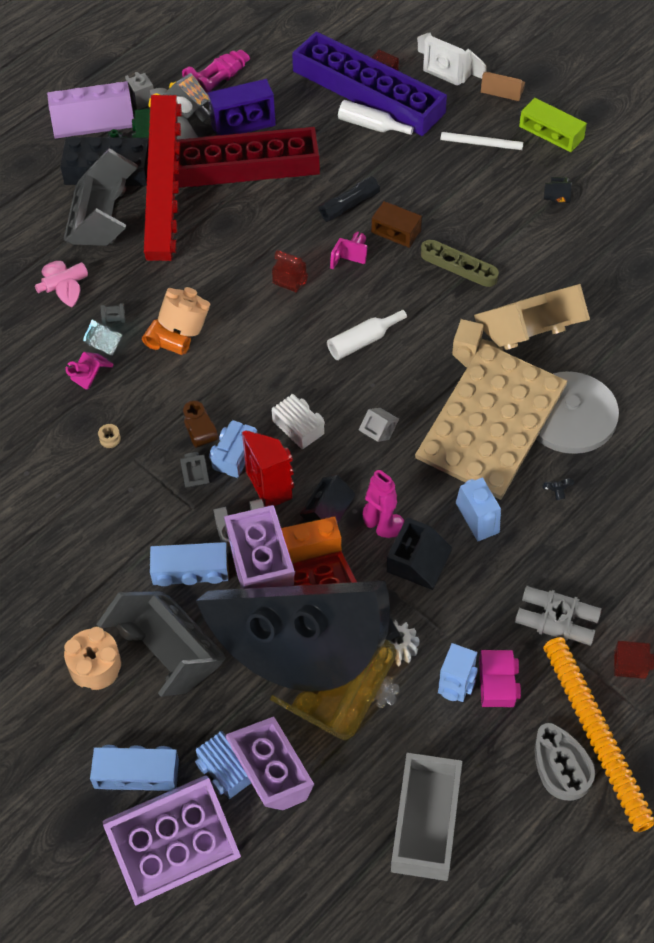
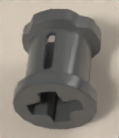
M120 303L119 306L106 307L101 305L102 324L107 325V322L116 321L126 323L124 303Z

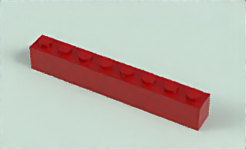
M151 95L144 254L147 261H172V253H176V240H173V233H177V220H174V213H178V200L174 199L175 194L179 193V182L175 181V174H179L180 169L179 161H176V155H180V142H177V136H181V123H178V117L182 116V105L178 104L177 95Z

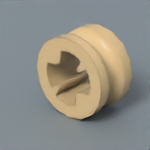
M113 424L103 425L98 431L100 443L106 448H113L121 441L119 429Z

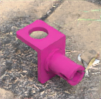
M355 232L351 241L339 238L331 252L330 269L335 268L340 258L365 264L367 258V245L364 244L366 236L361 233L358 237L359 232Z
M83 352L78 363L72 361L67 364L72 367L66 366V373L71 376L72 381L84 389H89L100 366L113 367L114 364L97 353Z

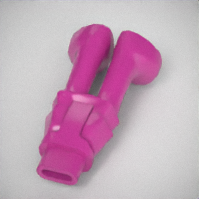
M243 50L231 51L230 54H224L219 56V58H215L209 66L200 72H196L193 67L183 69L182 76L185 77L192 73L206 93L211 92L222 80L229 81L231 77L245 66L250 57Z
M377 470L370 479L365 500L368 503L363 508V520L368 528L378 525L376 529L377 535L386 538L397 537L404 524V519L400 515L393 514L397 505L395 483L390 476L381 470Z

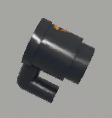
M551 177V183H545L544 200L570 203L571 182L569 178Z

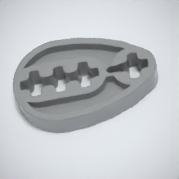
M552 723L541 725L536 735L535 760L544 787L551 795L561 800L571 801L583 797L590 790L595 777L592 760L584 748L569 733ZM546 732L549 736L554 735L553 744L549 739H543ZM557 756H560L561 759H567L565 767L567 771L573 770L572 781L580 783L577 791L574 787H568L570 778L568 775H562L564 767L562 763L556 764Z

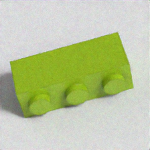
M534 98L521 111L519 127L572 152L584 139L587 123Z

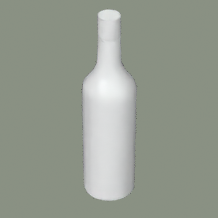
M343 100L339 108L338 119L375 131L386 132L395 130L412 135L414 130L412 126L395 121L387 112L351 101Z
M401 310L383 319L370 318L327 340L331 355L334 359L340 360L381 339L390 326L407 318L406 312Z

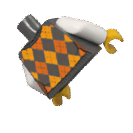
M189 73L177 82L170 83L169 89L163 94L177 95V102L182 105V115L187 119L195 114L204 122L210 116V112L204 106L208 102V95L192 73Z

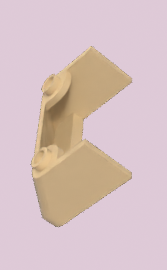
M581 284L534 296L474 315L476 323L484 324L483 331L499 347L504 346L505 350L518 347V342L529 340L531 336L552 330V334L566 331L565 326L590 320Z

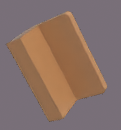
M483 72L481 93L516 101L520 100L525 88V82L521 79Z

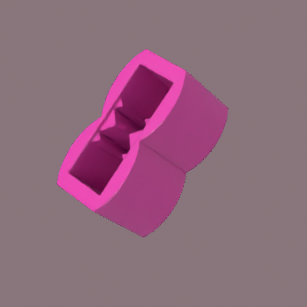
M481 650L479 672L482 707H514L516 699H520L521 696L520 683L515 682L514 675L519 673L518 658H514L513 650Z

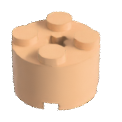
M186 287L184 290L168 288L159 312L158 321L169 331L173 332L175 328L181 331L180 335L196 336L203 327L210 303L199 297L197 291L192 288Z
M93 627L77 633L66 642L64 647L65 662L73 681L78 686L99 690L108 687L116 680L122 661L117 644L109 633L102 628Z

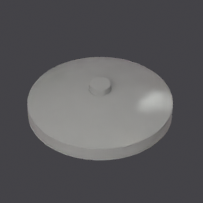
M578 372L553 373L567 380V385L536 440L555 451L572 454L589 452L604 445L612 437L619 418V408L613 393L602 382L589 375Z

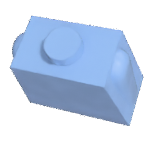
M483 477L477 480L470 479L466 481L464 485L460 486L456 505L478 542L500 533L501 508Z

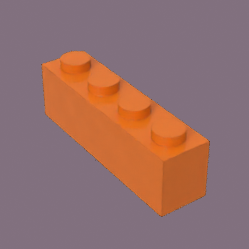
M336 517L281 528L292 563L338 551L342 552L341 534Z

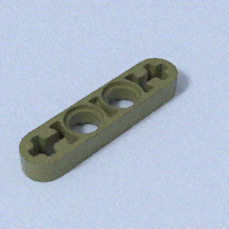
M426 240L421 245V257L425 261L482 286L491 287L498 281V269L489 263L435 240ZM447 256L454 257L455 260L449 262L446 261L444 258ZM472 265L474 269L466 270L463 266Z

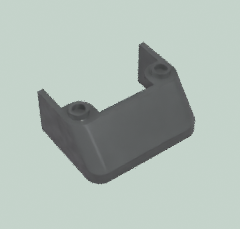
M109 148L77 182L74 190L64 241L72 245L107 246L116 240V237L126 228V224L111 217L114 202L118 197L124 195L127 188L125 185L126 179L137 169V164Z
M118 592L97 623L99 628L117 627L120 635L126 640H142L170 671L165 678L166 683L158 692L161 697L188 693L217 670L226 659L224 653L169 595L163 592Z

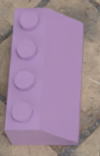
M128 81L47 93L55 139L111 131L112 129L132 128L134 116Z

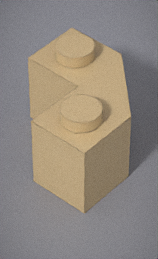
M461 319L454 338L452 355L466 368L469 366L482 342L501 351L504 350V346L499 347L493 341L482 339L484 324Z

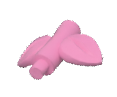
M63 261L51 262L43 267L42 274L45 278L41 279V283L35 285V289L38 293L43 291L49 293L56 290V294L62 302L69 307H74L81 292L77 281L88 277L87 269L82 262L67 269Z

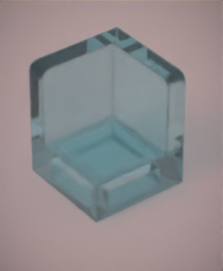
M92 320L83 341L92 347L113 355L122 334Z

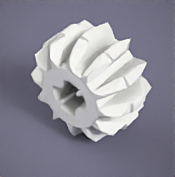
M395 620L394 624L401 636L384 644L378 656L379 658L386 657L387 664H390L392 660H396V664L399 667L402 659L409 663L411 656L417 655L419 638L416 637L415 628L408 629L407 622L402 626H398V622Z

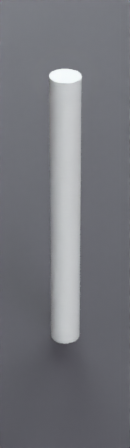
M448 132L441 133V140L516 150H522L523 142Z

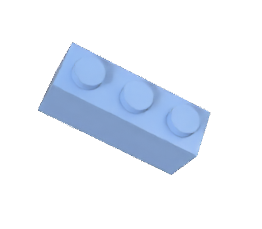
M226 542L151 546L150 575L153 585L169 586L182 583L194 585L201 582L217 584L222 581H229Z
M104 745L102 748H94L90 780L94 789L171 791L177 787L178 754L176 749L167 746L145 749L138 745L130 746L129 748Z

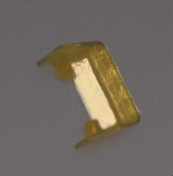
M385 639L383 646L373 661L355 679L343 686L319 691L318 695L310 691H303L296 697L292 705L273 695L270 700L342 740H348L354 736L391 668L396 658V648Z

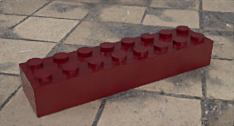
M315 127L177 139V142H180V155H176V161H179L180 169L179 174H175V181L179 182V188L320 174Z

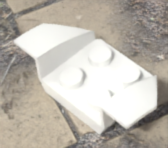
M431 33L418 36V52L424 54L423 71L455 85L464 83L471 74L482 79L483 72H486V65L469 49L464 51L459 47L433 37Z

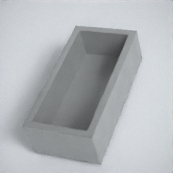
M413 753L406 754L391 861L392 873L448 881L462 761Z

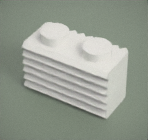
M291 394L290 397H287L283 402L272 408L273 422L301 449H304L324 435V419L319 413L314 414L304 399L301 398L299 400L294 394Z

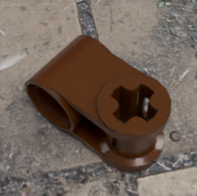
M189 401L183 408L184 424L194 447L197 448L218 440L216 428L203 404L199 401Z

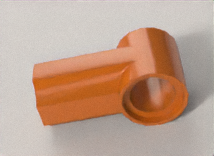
M156 319L143 335L142 341L151 349L158 350L162 347L183 355L189 350L191 337L180 335V332L174 330L173 332L167 330Z

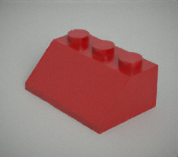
M247 430L243 431L242 440L246 473L259 498L262 499L264 507L276 506L291 500L292 489L294 488L291 476L294 473L290 464L293 461L290 450L287 447L284 448L279 439Z

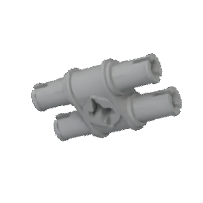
M526 586L522 601L544 607L546 612L539 614L519 607L515 623L537 629V632L541 635L544 633L554 637H562L565 641L570 639L591 646L595 630L575 625L571 618L577 617L598 623L602 608L579 602L580 599H577V597L572 598L555 593V590L546 592ZM561 611V617L556 620V614Z

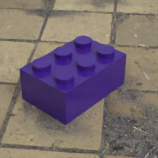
M267 79L207 92L211 125L216 136L241 134L276 126L274 94Z

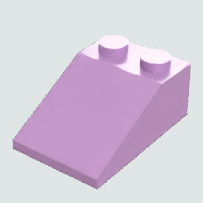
M274 505L224 516L241 589L294 585L295 571Z

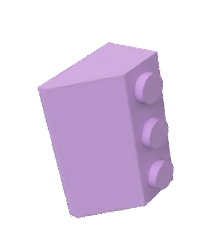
M275 717L226 734L228 743L265 807L285 810L307 800L314 783Z

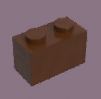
M383 201L372 216L371 233L410 248L421 232L422 216Z

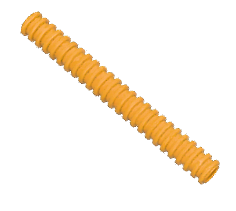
M562 637L551 639L544 645L543 649L547 652V657L551 660L550 663L554 666L555 673L558 674L557 678L561 681V686L565 688V694L569 695L568 700L573 702L571 706L573 709H576L575 714L577 717H580L579 722L584 724L582 728L584 731H587L586 736L588 739H591V746H595L594 752L599 754L597 758L602 762V768L606 769V776L610 777L609 783L614 785L613 791L618 792L617 799L622 800L620 805L622 808H625L624 813L626 816H629L628 821L630 824H633V831L643 832L653 827L654 817H651L653 812L651 809H647L648 803L643 801L644 795L639 793L640 787L635 785L637 781L634 777H631L633 773L627 769L629 765L627 762H624L625 757L623 754H620L621 749L616 746L617 741L612 739L613 733L608 731V724H604L606 720L601 716V710L597 709V702H593L595 698L590 694V688L586 687L587 682L583 680V674L579 673L580 668L575 666L577 662L575 659H572L573 654L569 652L568 645H565V639Z

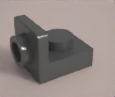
M198 452L185 454V458L180 459L185 488L209 484L204 455H199Z

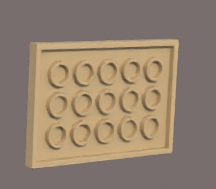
M482 342L416 452L415 458L463 482L483 477L493 496L501 500L564 391L567 380Z

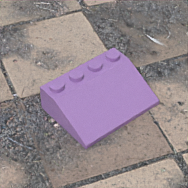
M206 775L102 821L135 906L241 857L211 781Z

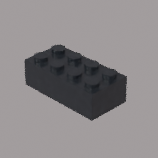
M66 137L60 166L64 185H76L86 171L110 148L138 165L137 169L126 179L125 185L147 186L149 139Z

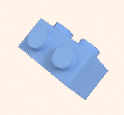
M453 643L451 644L440 672L439 694H442L447 700H458L461 702L464 701L466 693L472 694L478 668L475 667L477 652Z

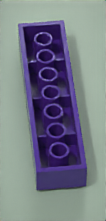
M317 31L292 53L293 72L357 104L387 112L395 121L414 127L413 132L424 136L446 113V94Z

